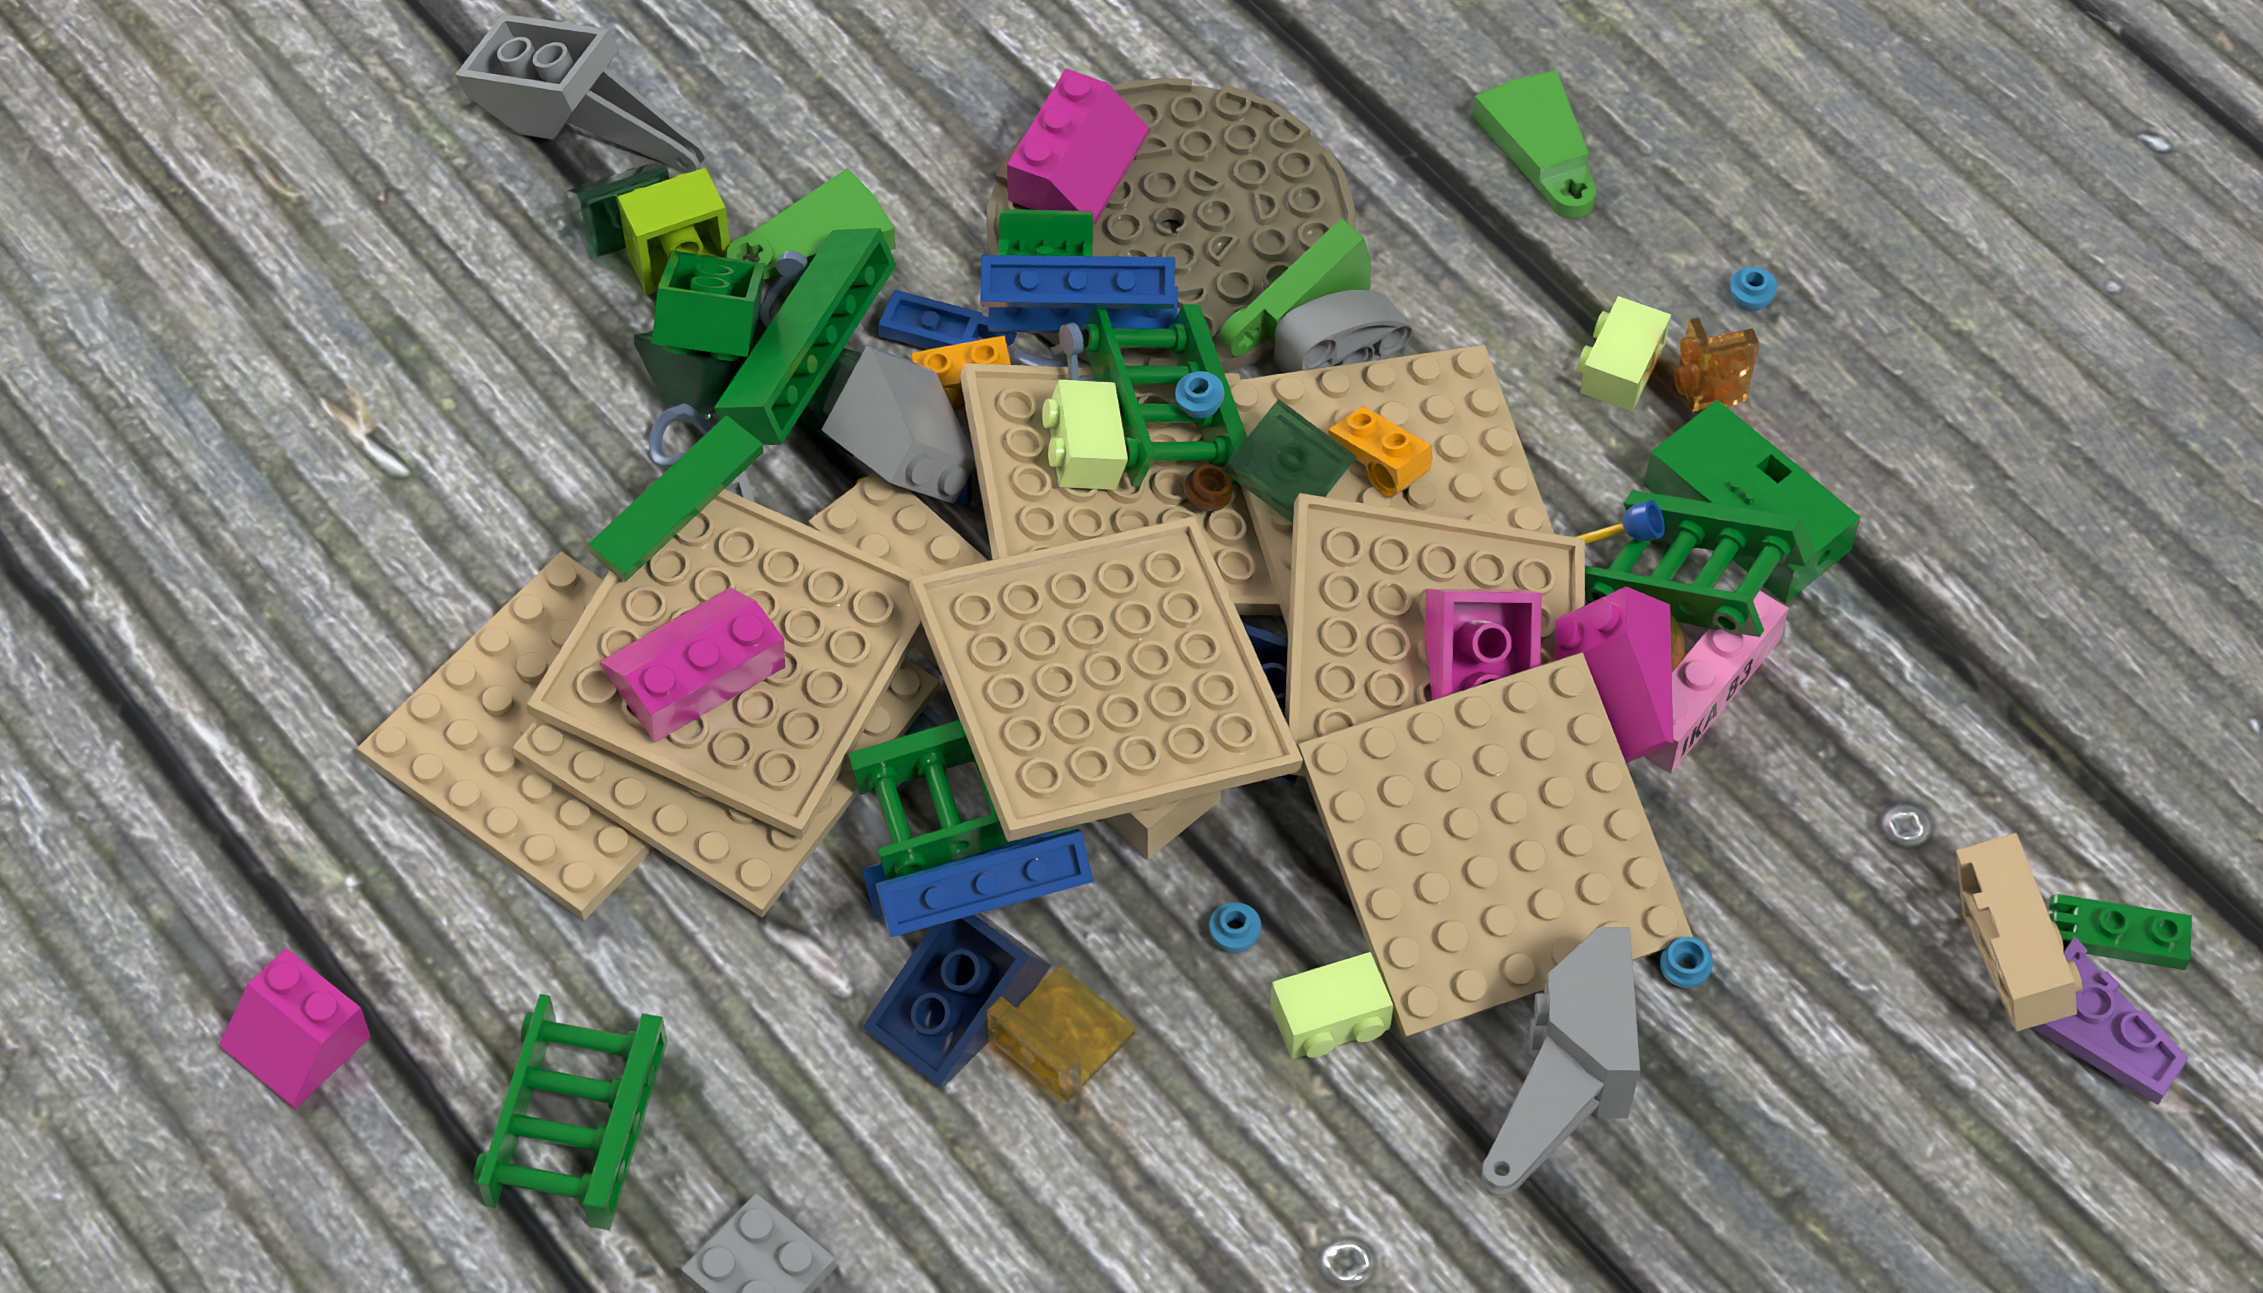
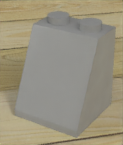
M867 345L827 418L822 431L889 483L954 504L961 490L966 485L967 479L976 463L972 449L937 373L931 368Z

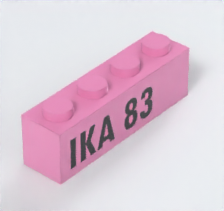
M1759 591L1753 602L1764 628V632L1760 637L1739 633L1730 634L1721 629L1712 628L1705 632L1672 672L1674 743L1645 755V758L1669 773L1675 770L1780 642L1789 610L1788 607Z

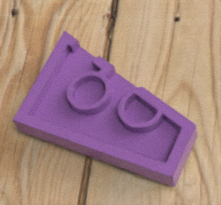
M2074 937L2064 951V955L2067 961L2073 960L2082 981V991L2076 992L2077 1014L2031 1028L2159 1105L2188 1060L2187 1055L2145 1011H2137L2118 990L2120 984L2108 971L2102 973L2086 956L2087 949Z

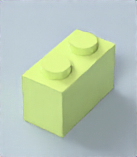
M1618 296L1610 313L1602 311L1593 334V338L1597 339L1594 346L1586 345L1581 353L1576 370L1583 374L1580 393L1633 412L1666 344L1671 314Z
M1058 379L1052 398L1044 401L1042 421L1044 428H1050L1051 440L1048 459L1050 466L1056 467L1059 487L1116 490L1128 457L1115 383Z
M1371 952L1274 981L1271 986L1270 1008L1292 1060L1306 1055L1311 1058L1320 1057L1331 1052L1335 1046L1354 1040L1368 1042L1378 1038L1386 1030L1390 1029L1393 1003Z

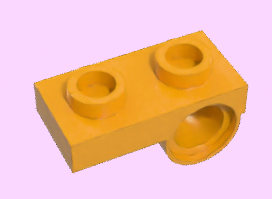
M1005 335L911 353L912 362L931 368L937 373L953 410L959 408L964 403L960 379L964 363L1011 365Z
M1361 406L1328 429L1330 445L1364 464L1371 484L1379 493L1386 497H1394L1431 470V461H1433L1432 445L1365 406Z

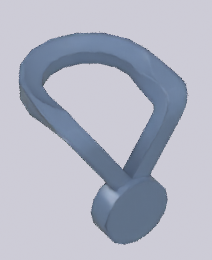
M786 251L779 256L776 267L782 276L768 290L760 310V324L764 332L772 322L769 315L777 295L791 280L797 284L808 268L807 259L798 252Z
M1075 323L1062 325L1059 330L1060 344L1051 348L1054 355H1067L1069 380L1096 382L1094 375L1079 377L1077 354L1083 350V337L1079 327Z
M682 404L661 413L655 421L650 433L649 452L653 462L657 465L671 467L687 452L669 457L664 455L662 439L666 428L671 422L688 419L703 435H706L712 429L705 419L690 405Z

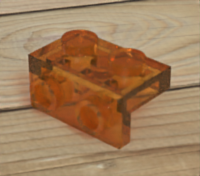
M1699 317L1688 320L1685 338L1680 340L1681 360L1679 367L1674 369V380L1679 394L1686 395L1693 412L1706 409L1717 399L1726 407L1747 401L1759 348V341L1754 329L1751 328L1707 338Z

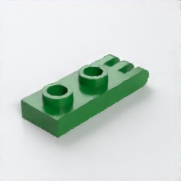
M2055 894L2049 898V910L2053 912L2049 914L2051 921L2056 923L2060 931L2064 951L2073 938L2076 937L2087 949L2086 954L2181 970H2186L2190 962L2192 915Z

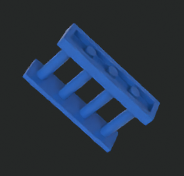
M981 255L980 303L981 307H989L988 331L1059 333L1060 327L1069 323H1075L1081 329L1082 325L1087 322L1093 308H1106L1112 328L1168 329L1178 314V286H1175L1176 261L1175 257Z
M1078 828L1057 834L1044 833L890 880H886L882 863L862 868L874 918L884 917L890 937L1094 882L1082 831Z

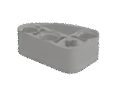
M1347 290L1328 294L1294 308L1279 321L1275 331L1274 361L1284 374L1385 359L1408 343L1413 334V326L1382 293L1371 290Z

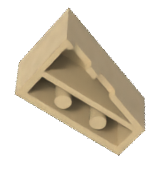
M2017 832L1956 850L1962 915L2015 1031L2018 1032L2076 1015V992L2083 989L2081 977L2073 960L2067 961L2065 958L2060 931L2056 923L2051 921L2042 894L2035 881Z

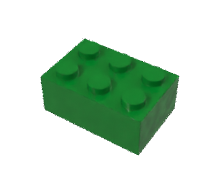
M672 250L657 290L652 344L663 345L665 351L675 354H687L692 349L711 352L710 355L712 357L726 361L737 360L739 356L748 357L760 314L766 263Z

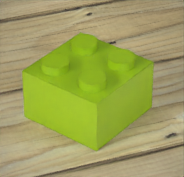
M706 167L617 196L627 256L646 295L657 292L672 250L727 258L726 253L730 245L726 207Z

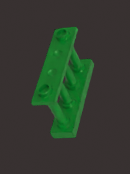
M1183 304L1173 324L1168 329L1112 328L1106 308H1093L1087 322L1080 329L1083 337L1082 351L1087 353L1096 382L1115 383L1128 457L1125 469L1131 486H1141L1152 463L1158 461H1208L1209 464L1224 469L1231 478V485H1237L1242 469L1247 468L1254 454L1200 305ZM1120 348H1168L1174 354L1177 366H1125ZM1204 371L1217 376L1224 387V400L1218 410L1207 418H1193L1187 415L1177 403L1138 404L1132 385H1177L1187 374ZM1200 390V391H1196V392H1193V393L1201 394V393H1204L1205 391ZM1145 423H1195L1200 428L1204 441L1151 442Z
M1632 490L1623 503L1626 511L1637 503L1648 500L1655 501L1664 518L1665 532L1663 537L1651 541L1671 543V546L1650 577L1630 574V571L1651 542H1638L1631 537L1609 569L1585 565V593L1589 602L1592 603L1615 591L1628 587L1670 604V621L1721 629L1730 634L1739 633L1760 637L1764 632V628L1753 600L1778 563L1806 567L1814 554L1802 518ZM1692 548L1714 551L1692 585L1671 581ZM1741 555L1757 558L1735 592L1713 589L1734 556Z
M960 720L848 753L859 794L871 791L876 792L892 842L891 845L878 848L886 880L923 871L1034 837L1030 836L1007 841ZM973 762L976 765L992 814L962 823L945 771L954 766ZM922 776L926 778L942 829L912 838L896 785ZM1073 826L1055 831H1050L1049 833H1062L1071 829Z
M540 994L534 1012L528 1011L524 1017L520 1036L521 1042L524 1044L488 1153H481L478 1157L474 1171V1184L479 1185L485 1206L496 1208L503 1184L578 1199L579 1205L584 1206L589 1227L610 1231L668 1042L663 1017L642 1013L636 1032L629 1031L627 1035L556 1022L550 995ZM549 1042L623 1056V1062H626L622 1078L616 1077L613 1082L541 1069ZM534 1089L608 1103L609 1109H612L608 1125H600L598 1129L526 1116ZM518 1137L592 1150L594 1157H597L593 1173H585L583 1178L510 1164Z

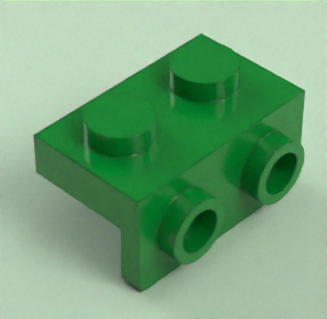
M1003 209L1000 211L998 255L1093 256V213L1091 211Z

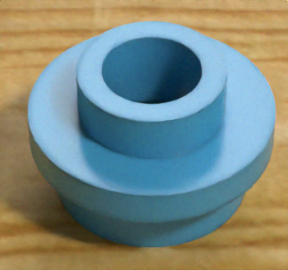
M1742 268L1731 278L1730 293L1734 302L1744 310H1762L1776 296L1777 282L1772 274L1762 268Z
M1204 371L1192 372L1178 382L1175 389L1176 401L1178 406L1187 415L1193 418H1207L1213 415L1224 400V387L1221 380L1212 373ZM1200 390L1205 391L1204 393H1201V394L1193 393V392L1200 391Z
M1238 902L1224 904L1218 907L1210 918V936L1226 952H1244L1252 947L1260 937V917L1253 908L1246 904ZM1237 921L1243 923L1244 926L1239 929H1232L1226 923Z
M1692 937L1676 939L1668 948L1663 950L1660 958V968L1664 977L1670 983L1682 988H1694L1705 983L1713 967V959L1707 947L1700 940ZM1688 961L1694 966V969L1682 968L1677 963Z

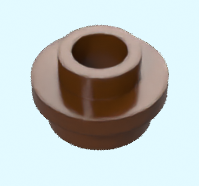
M1212 464L1202 465L1193 470L1187 476L1184 483V492L1188 500L1196 507L1206 511H1218L1225 508L1233 495L1229 474L1221 467Z

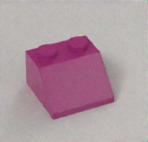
M285 948L247 984L219 1046L222 1051L295 1110L371 1036L361 1007L289 949Z

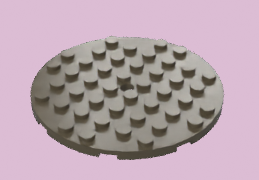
M1184 78L1145 79L1111 85L1118 95L1149 127V134L1093 228V256L1175 257V286H1178V312L1183 304L1200 305L1224 372L1255 363L1274 354L1275 343L1268 338L1242 356H1233L1220 344L1219 333L1225 322L1234 313L1248 307L1341 218L1356 230L1352 192L1345 173L1336 157L1330 150L1325 151L1310 135L1311 129L1305 123L1275 103L1248 91L1229 85H1223L1222 90L1192 85V79ZM1025 134L1009 151L996 174V183L987 205L986 229L989 255H998L1000 211L1003 209L1033 210L1008 201L1007 164ZM1165 220H1176L1183 225L1176 229V233H1172L1171 229L1162 227L1160 223ZM1040 333L1053 344H1060L1059 333ZM1120 348L1125 366H1177L1174 354L1168 348ZM1082 351L1077 354V357L1089 362L1086 352Z

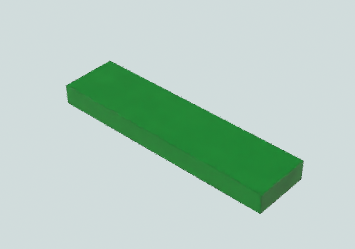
M726 415L588 543L589 553L626 582L764 453L763 443Z

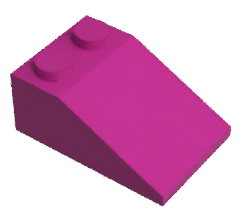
M1624 587L1556 619V661L1583 652L1625 763L1673 744L1670 604Z
M1426 589L1425 643L1432 700L1540 666L1542 593L1523 589Z

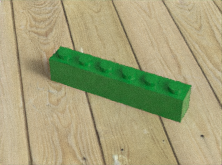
M881 228L832 230L714 407L719 421L727 415L763 443V445H781L896 267Z

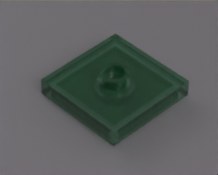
M1278 399L1228 460L1222 471L1293 523L1294 502L1299 493L1327 497L1350 468L1356 456Z

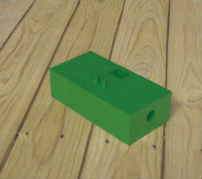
M1718 399L1650 452L1644 486L1655 494L1802 518L1814 550L1812 558L1806 567L1778 563L1763 585L1785 604L1852 550L1861 517ZM1739 555L1734 556L1732 560L1748 572L1757 558Z

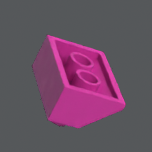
M1066 68L1007 164L1008 201L1033 210L1091 211L1093 213L1094 228L1148 136L1149 127L1107 82Z
M730 587L600 661V666L654 743L784 669L786 667L784 638L758 602Z

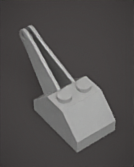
M502 14L455 74L466 96L518 134L554 139L567 122L661 161L683 173L696 171L700 163L707 157V150L699 140L684 131L608 68V65L619 51L609 29Z
M1598 927L1548 973L1544 994H1535L1534 1018L1530 1020V1049L1540 1051L1497 1139L1484 1160L1481 1185L1489 1195L1503 1198L1513 1194L1590 1114L1595 1118L1628 1119L1640 1073L1630 927ZM1496 1173H1502L1505 1176H1499Z

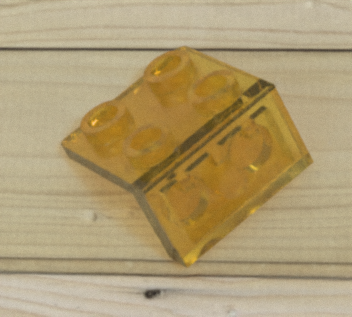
M1062 967L1056 968L1017 1007H1014L1001 996L987 1010L989 1040L1067 1103L1135 1035V1025Z

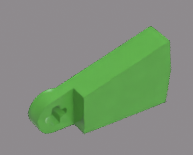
M1557 70L1514 79L1474 96L1473 118L1549 201L1552 210L1562 217L1572 219L1588 215L1594 208L1596 198V185L1587 166L1589 152ZM1571 191L1573 195H1581L1580 199H1574L1572 195L1565 196V192Z
M847 168L748 235L735 239L728 246L726 254L727 258L743 260V256L748 254L752 258L758 257L759 263H766L765 280L777 275L782 276L776 266L779 256L786 251H795L804 255L809 266L832 230L881 228L890 251L896 249L895 230L873 193Z
M1341 218L1248 307L1240 309L1225 322L1219 333L1220 344L1233 356H1242L1268 338L1275 343V331L1279 321L1294 308L1319 297L1340 291L1369 290L1371 288V259L1364 237Z

